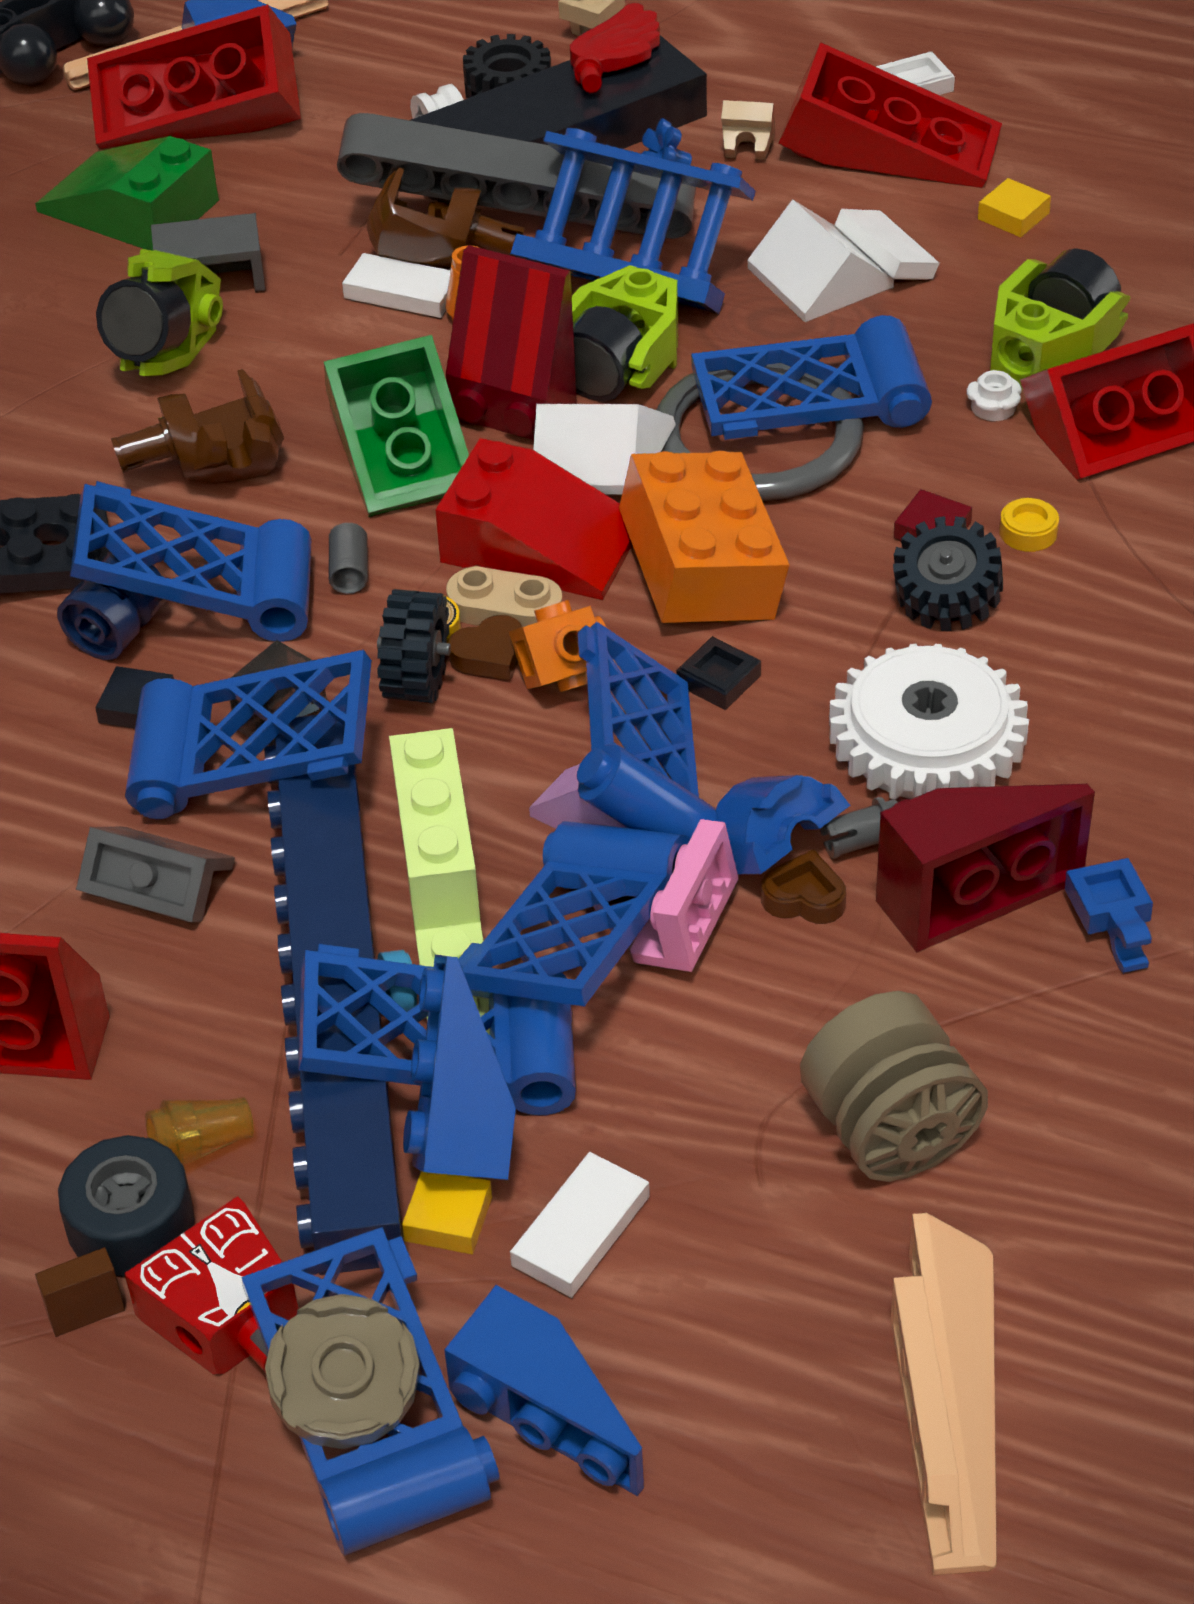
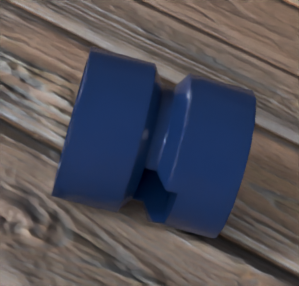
M110 551L100 560L109 564L120 562ZM154 565L149 566L157 576L163 577ZM84 580L57 608V619L63 632L81 651L94 658L111 660L116 659L140 632V628L144 627L167 600Z

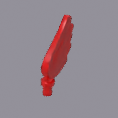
M640 3L627 4L610 19L583 33L570 44V61L573 66V72L576 80L582 84L586 92L593 93L601 88L603 72L620 70L643 62L651 57L652 49L660 44V26L657 21V13L652 10L644 11V7Z

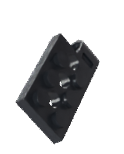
M81 494L42 498L16 497L0 500V545L4 546L0 548V593L75 588L81 581H84L83 579L70 576ZM94 508L93 511L108 525L106 511ZM44 541H58V542H61V544H58V545H45V544H42V542H44ZM105 546L88 552L87 558L100 561L109 550Z

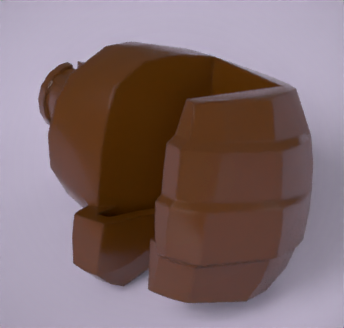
M398 168L397 171H394L387 178L367 220L366 228L369 239L379 256L441 269L451 268L452 253L461 246L472 245L513 256L510 253L516 233L523 235L525 229L524 227L503 223L480 215L481 210L477 209L476 206L481 190L474 188H454L449 207L447 203L429 202L427 214L407 208V202L401 201L398 198L404 175L403 168Z
M241 369L237 370L244 398L194 414L186 394H170L159 397L157 400L162 413V417L158 418L159 424L146 427V429L111 438L123 473L142 465L171 457L173 461L178 460L185 479L217 484L247 480L270 473L278 460V450L282 445L284 435L269 401L266 400L261 387Z

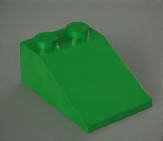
M171 136L97 151L36 202V210L44 215L142 249L153 251L151 225L198 220L219 201L211 149L187 142L184 139Z
M428 335L324 361L327 396L342 445L368 516L371 517L443 498L468 458L469 453L433 336Z

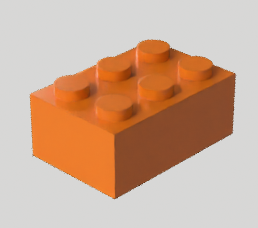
M662 451L657 453L631 454L619 510L661 623L775 620L790 564L742 452L672 453Z

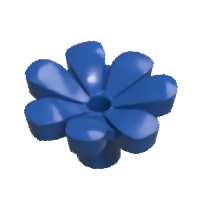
M664 118L658 122L656 132L648 128L644 133L642 143L649 149L641 154L686 165H691L692 161L690 153L677 149L682 138L681 131L671 126V123Z

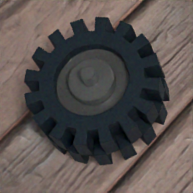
M945 516L935 518L936 528L930 530L925 521L916 525L917 538L907 532L901 538L902 548L896 547L893 555L895 585L900 607L905 606L906 615L912 621L920 615L921 626L929 629L932 628L935 620L940 621L941 631H952L951 621L958 620L962 630L972 627L971 615L973 614L982 622L989 616L988 605L996 608L1000 602V592H1003L1002 559L1000 547L997 548L996 538L991 532L984 536V526L976 521L968 530L966 518L955 516L954 526H946Z
M393 589L392 595L389 594L387 608L384 607L382 615L384 625L380 626L377 639V659H380L377 674L378 678H381L379 689L382 692L383 698L434 703L437 700L438 689H441L443 683L442 675H445L446 670L445 655L449 656L451 653V644L447 643V636L449 635V624H447L449 608L446 607L447 599L444 594Z

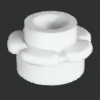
M992 370L983 373L978 377L977 382L974 381L968 385L967 397L972 400L971 408L976 416L988 421H1001L1008 419L1014 414L1016 406L1021 401L1020 393L1022 388L1007 373Z

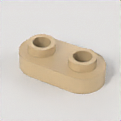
M479 566L468 567L455 573L449 579L446 586L447 597L452 599L459 608L460 622L478 626L488 617L507 615L514 617L521 623L522 627L537 623L534 610L562 602L560 587L548 578Z

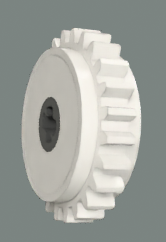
M910 644L909 647L898 650L887 648L885 655L877 659L871 656L865 657L864 669L862 671L850 668L847 671V683H837L835 686V699L830 700L829 740L830 744H836L837 761H849L848 774L851 777L863 774L867 778L868 789L874 790L879 787L889 792V798L896 800L899 796L913 799L937 788L995 786L996 775L1008 779L1012 773L1013 762L1020 763L1023 758V748L1027 744L1029 719H1027L1028 704L1027 701L1019 700L1020 686L1018 684L1006 685L1007 671L1004 669L994 671L988 666V658L984 656L977 659L967 654L966 649L959 648L955 650L942 647L941 644H935L934 646Z

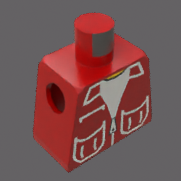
M237 1196L124 1274L134 1313L140 1321L211 1374H225L249 1356L265 1372L268 1353L244 1292L241 1277L280 1264L282 1260L246 1204ZM291 1283L264 1293L272 1314L287 1320L297 1315L299 1308L294 1284Z

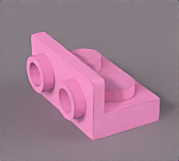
M701 819L689 843L683 844L680 847L675 861V869L665 889L656 893L651 905L650 919L637 935L630 949L635 963L692 972L739 879L725 822Z

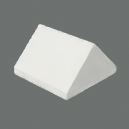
M793 199L748 259V269L804 322L894 287V279L843 235L835 225Z
M537 404L533 450L602 493L622 495L631 454L661 452L676 424L672 415L639 404Z

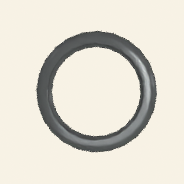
M783 363L768 364L764 368L783 375L791 367ZM727 369L708 372V374L727 382L737 374ZM693 373L685 376L670 388L656 409L657 411L672 415L676 424L661 452L691 453L681 440L679 428L682 415L686 409L700 399ZM805 373L797 382L816 389L824 381ZM751 380L746 385L760 383ZM840 387L830 395L840 400L852 399L849 392ZM862 418L835 421V437L830 448L820 457L803 466L775 473H751L762 501L792 498L812 492L833 481L848 468L862 444L864 431Z

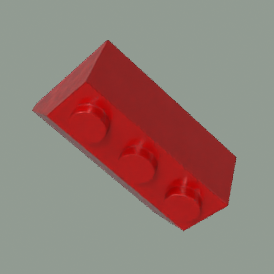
M1194 323L1058 365L1020 379L1037 435L1076 480L1194 442Z

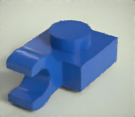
M1129 858L1066 871L1065 891L1088 935L1103 931L1108 932L1115 962L1122 973L1148 968L1149 961L1141 946L1151 944L1152 937L1145 922L1151 921L1153 902Z

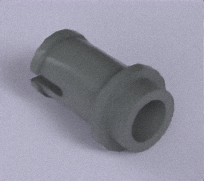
M877 797L872 800V806L836 816L820 829L821 836L827 834L834 836L848 831L847 835L823 842L830 858L835 859L840 857V855L879 844L880 812L891 808L898 802L895 799L885 802L882 797Z

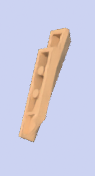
M928 1213L912 1214L909 1249L912 1276L893 1278L890 1320L933 1575L989 1571L996 1566L993 1254L983 1243Z

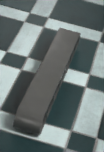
M358 113L347 118L344 124L337 169L341 176L350 182L383 188L387 178L394 171H397L398 168H403L404 175L400 192L451 200L454 188H474L481 190L477 205L546 217L564 155L549 145L382 115ZM585 160L567 221L595 226L612 166ZM636 172L632 173L616 230L638 234L645 233L661 178ZM681 184L665 238L675 239L683 237L691 230L696 187Z

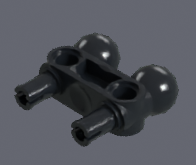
M1 1L0 73H4L14 83L27 86L36 85L46 80L54 71L57 63V50L82 37L90 44L96 46L110 47L118 45L128 37L133 28L134 9L130 1Z

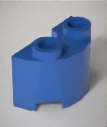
M788 775L752 777L734 785L719 801L716 812L717 821L725 822L737 874H762L793 850L790 843L791 833L797 823L804 830L821 829L851 805L838 788L832 784H822L808 776Z

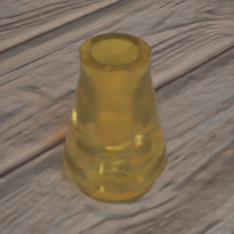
M245 1097L231 1100H162L160 1108L146 1111L145 1115L147 1138H152L172 1149L183 1166L234 1142L252 1138L254 1135L252 1114Z

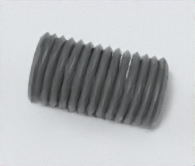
M341 523L331 529L329 533V584L336 591L345 594L361 591L368 582V538L364 528L358 524Z

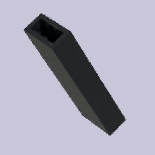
M660 35V44L652 49L649 59L620 70L603 72L601 76L602 86L596 92L589 93L583 89L582 84L575 78L571 61L568 60L411 119L410 121L548 145L544 142L546 131L565 135L567 128H575L595 135L597 137L596 143L624 149L642 142L643 135L648 128L656 132L657 124L662 118L670 122L671 126L678 128L706 117L707 73ZM429 197L432 200L447 203L449 207L451 200Z

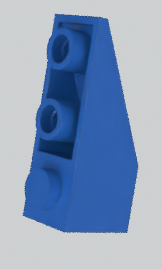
M435 955L433 969L424 968L420 981L419 1009L420 1011H429L426 1040L417 1039L413 1048L411 1078L412 1082H420L421 1086L418 1111L409 1110L406 1116L403 1136L404 1152L413 1154L412 1166L422 1172L508 1180L516 1107L458 957Z
M495 1285L444 1349L449 1391L468 1410L480 1415L489 1412L512 1425L517 1433L530 1445L541 1450L552 1448L576 1461L583 1472L594 1481L605 1486L616 1484L638 1496L644 1488L642 1446L559 1319Z

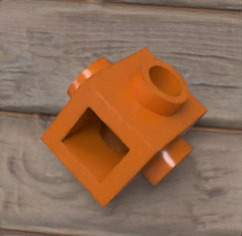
M569 600L534 610L537 623L509 631L526 688L531 689L556 681L559 691L562 692L587 684L586 660L579 656L578 632L585 625L591 627L595 622H599L605 627L606 625L600 616L594 617L591 605L572 611Z

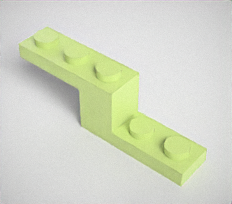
M453 728L389 736L419 965L434 967L435 955L452 956L459 959L471 943L481 944L483 942L476 869ZM473 996L481 1017L489 1011V998Z

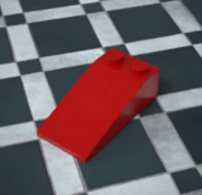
M268 4L87 58L95 141L100 149L120 147L167 136L186 140L251 133L301 119L291 35Z
M820 42L798 88L778 144L791 149L801 157L811 158L826 165L982 188L987 180L1002 123Z

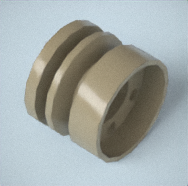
M892 991L874 994L848 1006L822 1027L808 1044L800 1063L802 1084L822 1114L833 1125H836L837 1136L850 1150L851 1157L870 1179L890 1182L905 1179L938 1165L963 1146L979 1127L988 1108V1090L969 1068V1064L954 1046H950V1038L927 1006L916 994Z

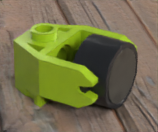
M1078 248L1061 252L1048 266L1039 260L1027 259L999 286L990 371L997 370L1007 373L1022 388L1020 379L1058 365L1103 352L1119 335L1128 319V313L1122 310L1130 301V296L1121 293V285L1114 270L1103 258L1091 251Z
M140 249L139 255L128 258L127 274L130 278L108 286L101 295L96 310L97 329L104 344L120 358L119 367L121 371L140 369L139 375L141 376L165 375L189 366L215 333L216 325L219 323L223 312V301L221 296H219L221 278L199 260L157 250Z
M629 265L579 287L572 295L576 393L590 400L608 401L615 399L628 383L641 389L650 388L667 367L674 369L677 366L678 280L654 273L649 269Z

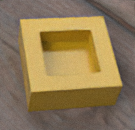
M1007 178L979 201L978 220L1021 238L1050 213L1051 196Z
M421 1171L402 1223L404 1241L473 1255L492 1199L491 1181L469 1176Z

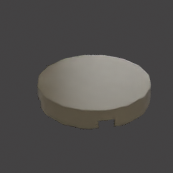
M340 1294L313 1300L298 1309L297 1315L290 1319L284 1328L282 1324L271 1339L265 1365L271 1405L289 1430L314 1445L346 1449L373 1443L396 1428L414 1403L419 1379V1360L414 1338L403 1322L401 1325L396 1317L388 1313V1308L373 1299Z

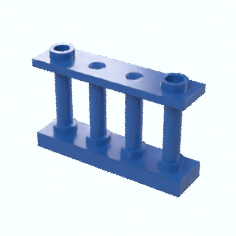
M567 128L565 135L546 131L544 142L564 155L543 229L536 231L535 238L516 233L510 254L518 258L570 270L571 276L589 281H595L629 265L649 269L654 273L678 280V304L719 314L725 293L710 283L712 276L707 272L730 195L751 201L754 199L756 190L741 178L743 172L721 163H712L710 170L596 143L597 137L595 135L575 128ZM585 160L612 166L591 240L590 242H584L583 249L580 250L565 246L567 239L562 236ZM636 172L661 178L638 255L633 254L630 262L613 258L615 251L610 249L632 173ZM681 184L709 190L687 267H681L679 274L661 270L663 263L658 260Z

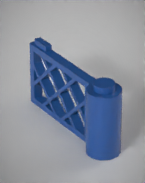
M880 315L870 318L861 324L855 334L691 354V367L711 436L723 435L724 440L758 436V430L879 416L884 424L891 427L904 428L921 421L930 411L932 404L930 391L906 327L900 319L893 316ZM845 355L846 361L838 368L819 361L821 358ZM783 363L791 368L781 375L764 367L768 364ZM726 369L737 373L728 382L708 374L710 371ZM807 373L824 382L814 389L797 381ZM751 380L770 387L761 396L743 389ZM840 387L858 395L859 398L840 400L830 395ZM783 394L802 401V403L785 407L776 403V401ZM729 400L747 408L744 412L720 415L719 412Z
M96 481L95 486L84 484L80 496L70 576L247 619L252 631L259 637L269 641L284 642L302 635L307 628L312 539L305 527L292 520H271L258 528L131 496L130 489ZM93 509L116 513L124 522L109 527ZM159 524L172 527L181 537L167 542L153 527ZM137 534L151 549L136 555L121 539ZM220 539L239 544L240 551L225 556L211 541ZM105 546L120 562L109 564L88 559V552ZM194 548L209 564L194 569L180 553ZM164 561L178 577L170 579L157 576L149 566ZM221 575L237 591V595L215 590L207 581Z
M595 622L591 627L585 625L578 632L579 656L586 660L591 751L584 757L577 771L579 796L629 829L687 835L691 839L700 820L717 821V812L715 807L699 798L688 682L599 622ZM659 690H661L662 692H664L665 694H667L668 702L666 701V699L663 697V695L661 694V692H660ZM613 732L624 748L614 743Z
M364 650L195 686L170 678L156 679L146 683L141 688L125 798L128 804L145 817L164 819L181 812L187 806L189 797L307 774L312 781L348 774L349 765L362 763L372 660ZM350 675L349 684L331 702L319 694L334 678ZM290 687L297 690L273 714L262 707L278 690ZM237 699L240 702L217 726L210 722L212 704ZM310 702H313L322 711L299 734L287 726ZM254 714L258 715L265 722L242 745H239L230 738ZM337 721L345 726L343 744L321 749L313 746ZM279 733L291 741L275 758L261 761L256 758ZM223 744L234 752L217 770L203 772L205 762Z
M569 821L560 823L556 830L550 833L545 840L543 846L544 867L481 944L471 943L458 959L470 990L585 1007L650 919L653 899L658 891L665 889L675 869L677 853L683 844L689 843V837L681 834ZM556 887L578 889L553 898L549 897ZM623 896L637 897L612 906L608 903V901ZM592 906L596 910L569 920H565L563 917ZM546 921H550L552 924L523 935L520 934L523 929ZM606 929L611 930L609 935L585 943H581L579 938ZM563 943H565L568 947L566 949L539 958H536V956L534 955V953ZM517 958H521L523 961L521 964L505 969L492 968ZM579 966L583 969L575 980L552 977V975Z
M318 944L317 951L305 950L301 965L298 1070L421 1086L420 1082H412V1060L397 1058L384 1045L402 1033L414 1044L417 1039L426 1040L427 1030L418 1022L426 1018L429 1011H420L418 1004L406 1012L385 991L393 986L411 988L419 995L424 968L433 969V967L359 957V949ZM563 973L552 975V977L567 979ZM318 976L344 979L357 992L338 1003L318 985ZM470 990L472 996L489 998V1011L482 1015L481 1019L486 1031L490 1028V1035L488 1033L487 1035L516 1109L530 1115H549L560 1112L570 1106L575 1099L576 1093L571 1004ZM368 1002L391 1022L373 1035L351 1015V1013ZM319 1010L322 1014L317 1017V1012ZM335 1025L356 1046L347 1052L317 1048V1035Z
M382 1227L241 1277L244 1292L268 1353L271 1339L282 1324L284 1328L289 1320L270 1312L264 1293L292 1283L316 1293L313 1300L340 1294L367 1298L338 1286L335 1282L344 1264L374 1254L383 1276L371 1299L388 1308V1313L396 1317L401 1325L403 1322L414 1338L419 1367L423 1376L419 1374L416 1390L432 1397L440 1418L414 1428L399 1423L396 1428L387 1433L390 1437L377 1442L374 1441L370 1444L360 1445L356 1450L329 1460L326 1459L322 1446L314 1445L299 1436L318 1485L330 1527L343 1556L350 1555L487 1502L491 1499L489 1484L500 1479L493 1452L485 1436L472 1439L468 1430L463 1426L406 1284L417 1281V1273L402 1236L388 1241ZM327 1271L323 1279L314 1276L315 1274ZM388 1291L396 1309L382 1304Z

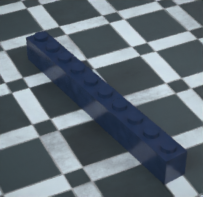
M317 715L295 717L287 726L299 734ZM337 721L313 746L321 749L343 744L345 726ZM279 733L275 737L276 745L264 748L265 760L275 758L291 741ZM356 764L348 766V774L312 781L307 774L269 781V784L279 783V790L267 791L271 828H282L283 835L271 838L275 876H286V884L274 885L278 924L289 923L290 930L288 934L277 935L281 973H293V984L281 985L283 1014L286 1026L297 1025V1036L285 1038L286 1061L289 1079H301V1090L288 1093L290 1118L293 1133H305V1146L292 1148L296 1188L297 1190L309 1189L310 1204L296 1206L301 1248L314 1247L315 1251L380 1227L383 1228L388 1241L400 1236L403 1239L387 1081L298 1070L301 965L305 950L317 951L318 944L356 948L359 949V957L375 959ZM318 976V985L338 1003L357 992L344 979ZM369 1002L351 1013L372 1035L382 1029L381 1014ZM319 1010L317 1012V1017L322 1014ZM335 1025L317 1035V1048L347 1052L356 1046ZM371 1254L344 1264L340 1273L379 1268L375 1255ZM327 1271L321 1272L319 1275H325Z

